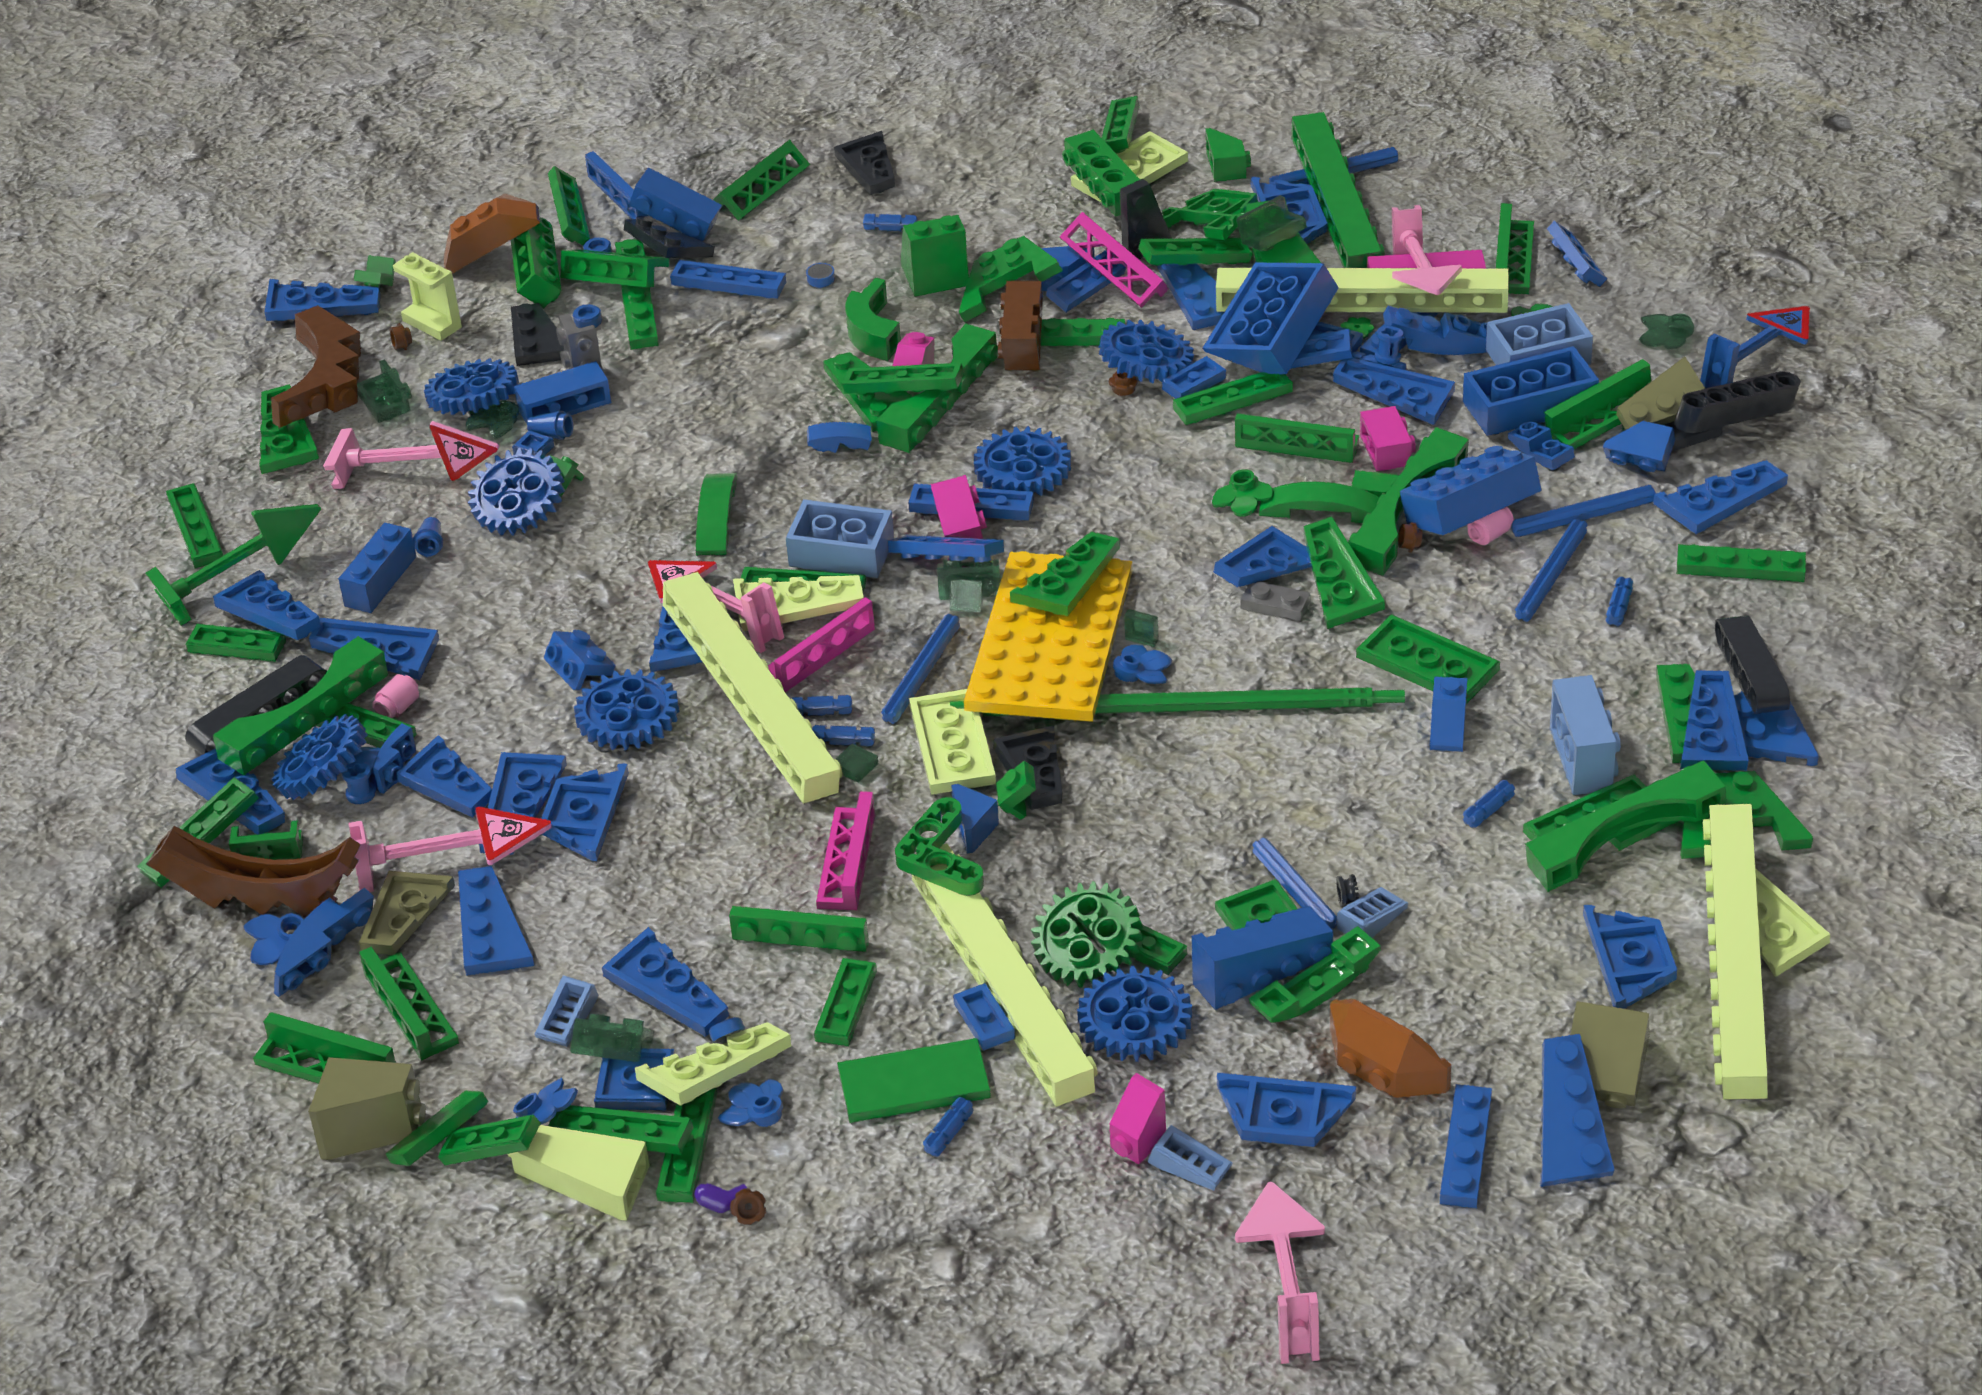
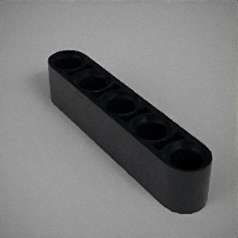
M1779 371L1686 393L1682 396L1674 421L1675 426L1686 433H1698L1789 411L1794 404L1801 381L1798 376L1790 372Z
M1746 615L1716 619L1715 636L1717 644L1753 713L1760 714L1789 710L1790 694L1788 685L1751 617Z
M305 655L294 658L192 723L185 734L187 744L202 755L215 749L213 735L237 718L259 715L290 704L315 687L324 677L327 670Z

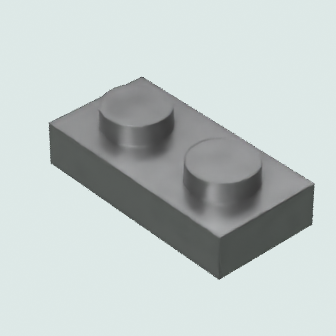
M1256 582L1249 584L1240 599V609L1301 622L1310 604V592Z

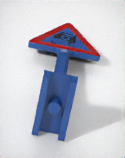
M1800 306L1748 313L1747 321L1766 329L1741 345L1715 333L1708 337L1700 378L1705 389L1732 383L1738 362L1779 335L1807 345L1809 339L1810 307Z

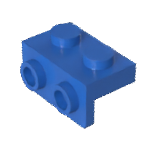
M573 630V632L554 631L546 648L544 659L573 690H581L586 675L612 676L616 665L606 656V652L590 639L589 634L581 630Z

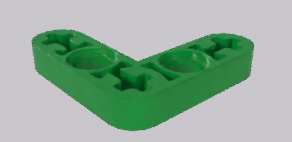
M945 797L936 800L895 847L896 865L906 873L958 894L971 896L978 894L984 887L982 867L975 862L940 849L962 823V809L958 800ZM927 831H933L937 833V835L932 838H924L920 836L922 833ZM936 864H945L948 866L946 869L940 871L931 869V867Z

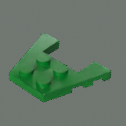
M1215 188L1186 200V206L1183 208L1169 207L1162 210V214L1168 228L1181 220L1191 221L1194 225L1207 223L1208 225L1203 227L1205 238L1225 240L1245 219L1246 204L1256 203L1258 198L1257 193Z
M1024 235L1017 239H1010L1002 247L992 252L983 253L973 262L959 314L963 321L966 322L987 311L984 296L1005 286L1007 281H1014L1034 270L1037 279L1043 282L1062 272V267L1054 257Z
M1754 770L1716 774L1726 786V805L1751 804L1753 827L1772 826L1781 851L1812 847V834ZM1703 820L1698 822L1684 821L1680 852L1681 859L1704 857V845H1711V840H1704Z

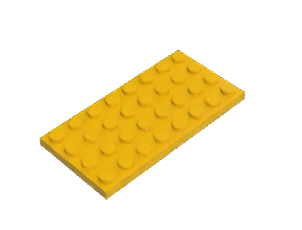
M1026 551L1010 552L964 698V711L1093 722L1133 571L1132 561L1112 558L1069 616L1010 602V591L1016 587L1023 588L1027 585L1029 577L1035 573L1042 574L1047 570L1049 562L1064 556L1059 554H1035Z

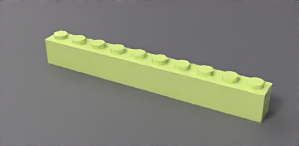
M1252 268L1217 269V312L1226 311ZM1327 268L1339 288L1325 312H1384L1387 306H1392L1398 309L1405 308L1410 312L1508 313V269L1462 268V272L1440 295H1435L1392 278L1393 271L1418 268Z
M698 572L664 581L663 607L802 803L839 793V780L842 778L840 763L831 757L824 741L818 739L813 732L809 720L803 718L798 711L795 701L792 698L789 699L784 692L780 680L774 678L769 671L766 661L760 659L755 652L753 643L742 634L738 622L731 619L722 601L719 602L713 594L711 585L705 583Z
M1709 805L1710 819H1703L1704 840H1711V845H1704L1705 866H1712V871H1705L1706 892H1713V897H1707V918H1714L1715 923L1708 924V944L1716 945V951H1709L1710 972H1717V978L1710 979L1711 1000H1718V1006H1712V1028H1720V1034H1713L1714 1056H1721V1063H1714L1715 1085H1722L1723 1099H1768L1752 805Z
M947 843L943 844L940 848L954 854ZM936 864L933 865L931 869L940 871L946 869L948 866L945 864ZM912 875V881L978 985L984 983L987 985L1014 1027V1042L1054 1105L1057 1107L1094 1093V1077L1098 1075V1071L1091 1056L1086 1057L1082 1051L1078 1035L1075 1032L1071 1033L1067 1028L1063 1012L1060 1009L1056 1010L1052 1005L1048 989L1045 986L1041 987L1037 982L1033 966L1030 963L1026 964L1022 959L1018 943L1016 941L1011 942L1006 926L1002 919L997 920L994 916L989 899L987 897L983 898L980 893L971 896L961 895Z

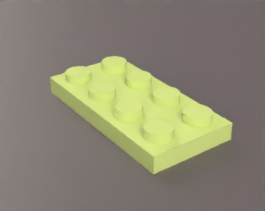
M1150 131L1130 143V147L1124 152L1117 154L1140 180L1144 179L1148 183H1152L1188 162L1187 151ZM1076 174L1071 176V186L1101 202L1095 194L1090 192L1088 186L1078 179Z
M967 689L909 698L931 795L951 792V785L960 784L967 788L996 784V775L980 713L964 711V709L950 706V701H964Z

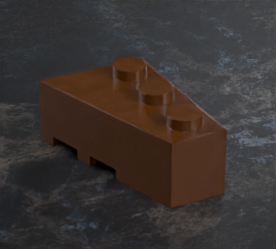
M1007 281L1006 293H1001V310H1004L1003 317H1000L999 320L1001 341L998 342V359L1004 360L1005 370H1040L1043 311L1042 282Z

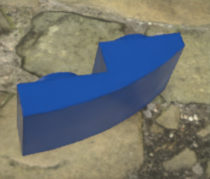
M1524 422L1518 428L1508 433V439L1521 452L1535 456L1537 463L1551 470H1555L1575 458L1572 446L1561 443L1558 440H1553L1551 429L1536 422Z
M827 422L808 426L807 429L808 446L820 452L830 451L836 453L839 443L851 449L861 448L868 450L872 441L871 426L864 424Z
M403 723L387 738L375 760L374 773L378 791L382 794L398 783L396 772L416 752L412 728Z

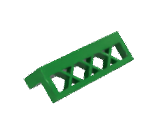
M789 139L721 191L713 201L721 204L722 207L726 206L739 221L804 171L810 163ZM789 154L798 163V168L786 166V157ZM770 170L780 171V182L769 179ZM753 183L763 185V195L752 193ZM736 196L746 198L745 209L741 210L733 201Z
M1501 203L1496 269H1508V282L1516 278L1524 283H1508V294L1529 295L1534 221L1511 220L1512 204ZM1511 230L1527 231V232H1525V233H1523V234H1521V235H1517L1516 233H1514V232L1511 231ZM1519 245L1524 249L1517 252L1512 248ZM1519 262L1523 266L1516 269L1511 264Z
M561 250L560 278L654 287L655 267H669V258L592 250Z
M1642 359L1545 411L1546 427L1551 429L1552 439L1576 449L1622 424L1616 415L1617 411H1612V409L1623 404L1652 382L1650 364ZM1592 419H1604L1599 424H1587ZM1568 432H1579V435L1570 440L1563 436Z
M1238 413L1235 417V447L1353 463L1359 447V435H1355V429Z
M372 946L359 952L364 976L421 1061L459 1044L457 1034L401 952L383 960H380ZM399 966L402 970L399 977H392L388 970ZM401 989L415 990L416 992L412 999H408ZM415 1010L429 1011L430 1014L427 1020H421ZM429 1032H441L446 1036L431 1043Z
M270 1012L263 1021L267 1040L253 1057L255 1065L318 1084L329 1057L396 1063L392 1047ZM275 1047L289 1051V1054L278 1058L269 1056ZM308 1058H315L320 1063L303 1067L298 1065L297 1062Z

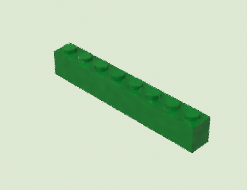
M1324 112L1292 116L1291 139L1309 184L1312 185L1328 223L1327 229L1343 268H1367L1369 256H1385L1383 244H1378L1376 227L1370 224L1368 208H1363L1361 191H1356L1355 177L1353 173L1348 171L1347 157L1341 154L1340 141L1334 138L1333 124L1327 121Z

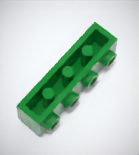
M540 217L539 224L510 241L517 293L533 303H539L544 309L550 302L555 301L559 297L561 284L553 227L548 220Z

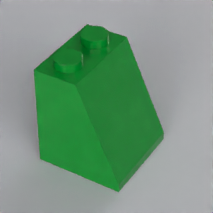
M946 215L938 219L917 221L913 224L903 225L901 267L914 297L966 287L969 279L966 231L959 215Z

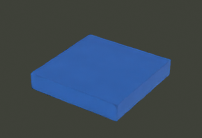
M604 1048L594 1099L595 1108L666 1110L668 1098L636 1080L635 1068L647 1064L650 1069L663 1065V1058L675 1054L674 1049Z

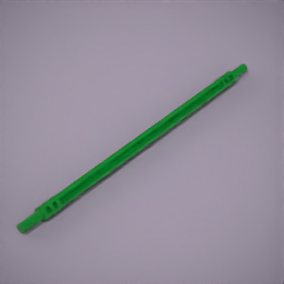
M1372 687L1100 694L1095 714L1372 707L1374 703H1405V690L1372 691ZM950 701V706L964 709V701ZM982 713V714H983V717H985V716H1018V715Z

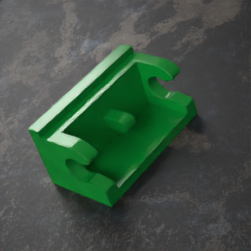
M299 820L291 821L289 832L263 833L248 836H239V826L231 827L229 839L230 851L245 856L271 860L302 858L303 833L302 829L298 830Z

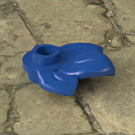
M1136 644L1122 649L1121 655L1117 656L1113 661V669L1115 670V676L1125 682H1135L1139 679L1148 684L1167 683V679L1161 671L1169 667L1173 660L1161 651H1147L1143 645Z
M290 913L281 918L265 914L248 921L244 925V930L257 939L251 951V962L265 966L277 962L292 935L287 934L286 931L296 930L304 919L297 914Z
M560 1078L544 1087L538 1095L531 1093L522 1098L515 1105L513 1112L516 1114V1118L535 1115L540 1121V1125L545 1124L555 1117L556 1112L565 1110L574 1102L578 1090L576 1087L562 1089L564 1080Z
M769 1079L760 1086L748 1082L733 1086L728 1092L732 1106L718 1116L719 1121L730 1126H742L752 1121L760 1127H768L777 1123L782 1117L783 1109L780 1098L784 1090L781 1083Z

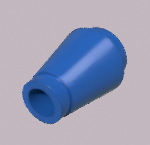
M562 410L529 417L527 422L528 431L530 430L554 439L564 440L565 437H570L573 433L572 416Z
M426 518L413 537L415 549L420 555L425 557L433 556L443 547L441 523L437 518Z

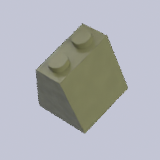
M1577 1001L1570 1035L1580 1034L1596 1099L1605 1101V1105L1612 1108L1623 1109L1626 1108V1105L1635 1107L1650 1037L1649 1013Z
M328 1058L308 1111L321 1159L329 1160L399 1143L417 1129L418 1125L424 1123L426 1107L420 1101V1081L415 1079L412 1064Z

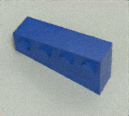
M1311 906L1273 915L1268 922L1261 923L1258 919L1248 921L1245 928L1232 931L1228 926L1217 929L1216 935L1205 937L1203 933L1192 935L1193 985L1213 1009L1217 1010L1253 992L1262 990L1275 980L1279 981L1288 976H1293L1331 954L1333 930Z

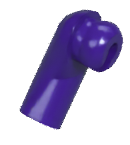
M700 1184L696 1188L694 1195L696 1201L702 1207L716 1213H725L730 1210V1203L736 1198L735 1194L747 1187L745 1184H741L727 1191L713 1184Z

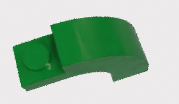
M875 277L868 287L863 289L862 293L851 291L845 303L847 331L850 341L858 350L871 357L889 361L895 354L897 345L901 341L900 323L877 316L887 304L886 281Z

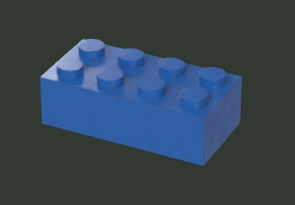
M1572 346L1464 373L1463 403L1486 436L1516 429L1524 422H1545V411L1599 383V379L1577 349Z
M1492 446L1485 449L1484 454L1477 457L1464 458L1457 466L1439 469L1435 472L1436 475L1430 478L1417 479L1411 482L1410 487L1400 491L1407 524L1413 522L1417 524L1419 529L1445 535L1542 491L1535 456L1523 454L1519 450L1503 449L1502 446Z

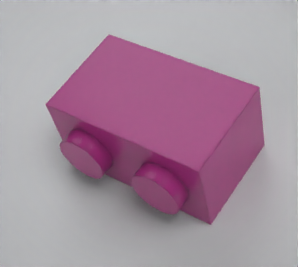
M1396 406L1360 412V437L1376 472L1405 467L1412 453L1416 452L1415 439L1413 435H1409L1407 432L1405 417H1400Z
M966 475L930 484L944 537L983 539L981 529L987 528L982 510L976 512L974 504L980 503L975 485L969 486Z

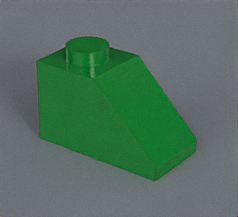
M1205 128L1206 154L1214 182L1246 179L1247 167H1251L1250 151H1245L1242 140L1212 128Z

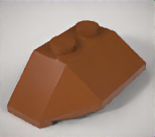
M503 194L490 202L482 203L468 215L458 217L449 228L444 253V268L453 274L539 224V207L536 203Z
M1334 999L1330 1003V1032L1336 1062L1347 1073L1358 1076L1370 1083L1374 1088L1384 1091L1395 1098L1447 1093L1451 1089L1452 1064L1445 1058L1440 1059L1435 1050L1414 1031L1356 999H1344L1341 1001Z

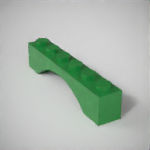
M965 323L951 339L953 355L951 363H962L964 371L958 388L949 391H941L940 389L925 390L906 400L892 403L877 419L879 444L910 453L918 443H921L925 435L938 424L939 420L948 410L952 409L954 403L962 394L968 391L970 385L983 374L988 365L996 360L998 356L996 332Z
M1435 427L1429 437L1423 438L1417 453L1409 457L1403 472L1394 477L1391 488L1386 494L1383 493L1379 497L1376 508L1372 513L1366 514L1361 528L1357 533L1353 532L1348 540L1349 545L1365 570L1384 576L1397 558L1398 533L1396 524L1404 510L1400 491L1410 487L1411 482L1417 479H1427L1436 475L1435 472L1439 469L1452 468L1459 465L1462 459L1468 457V438Z
M357 636L334 652L332 663L324 677L305 695L273 711L237 718L215 733L213 739L218 760L242 775L247 774L387 677L388 671L384 651Z
M1704 760L1692 766H1687L1671 776L1657 780L1639 791L1627 794L1609 805L1597 808L1579 819L1567 822L1563 826L1525 843L1527 866L1547 892H1550L1577 879L1591 856L1605 843L1623 832L1657 822H1698L1709 817V805H1726V786Z

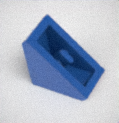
M960 784L951 785L952 798L960 802L962 809V823L959 826L965 850L967 854L974 853L999 824L998 802L996 799Z

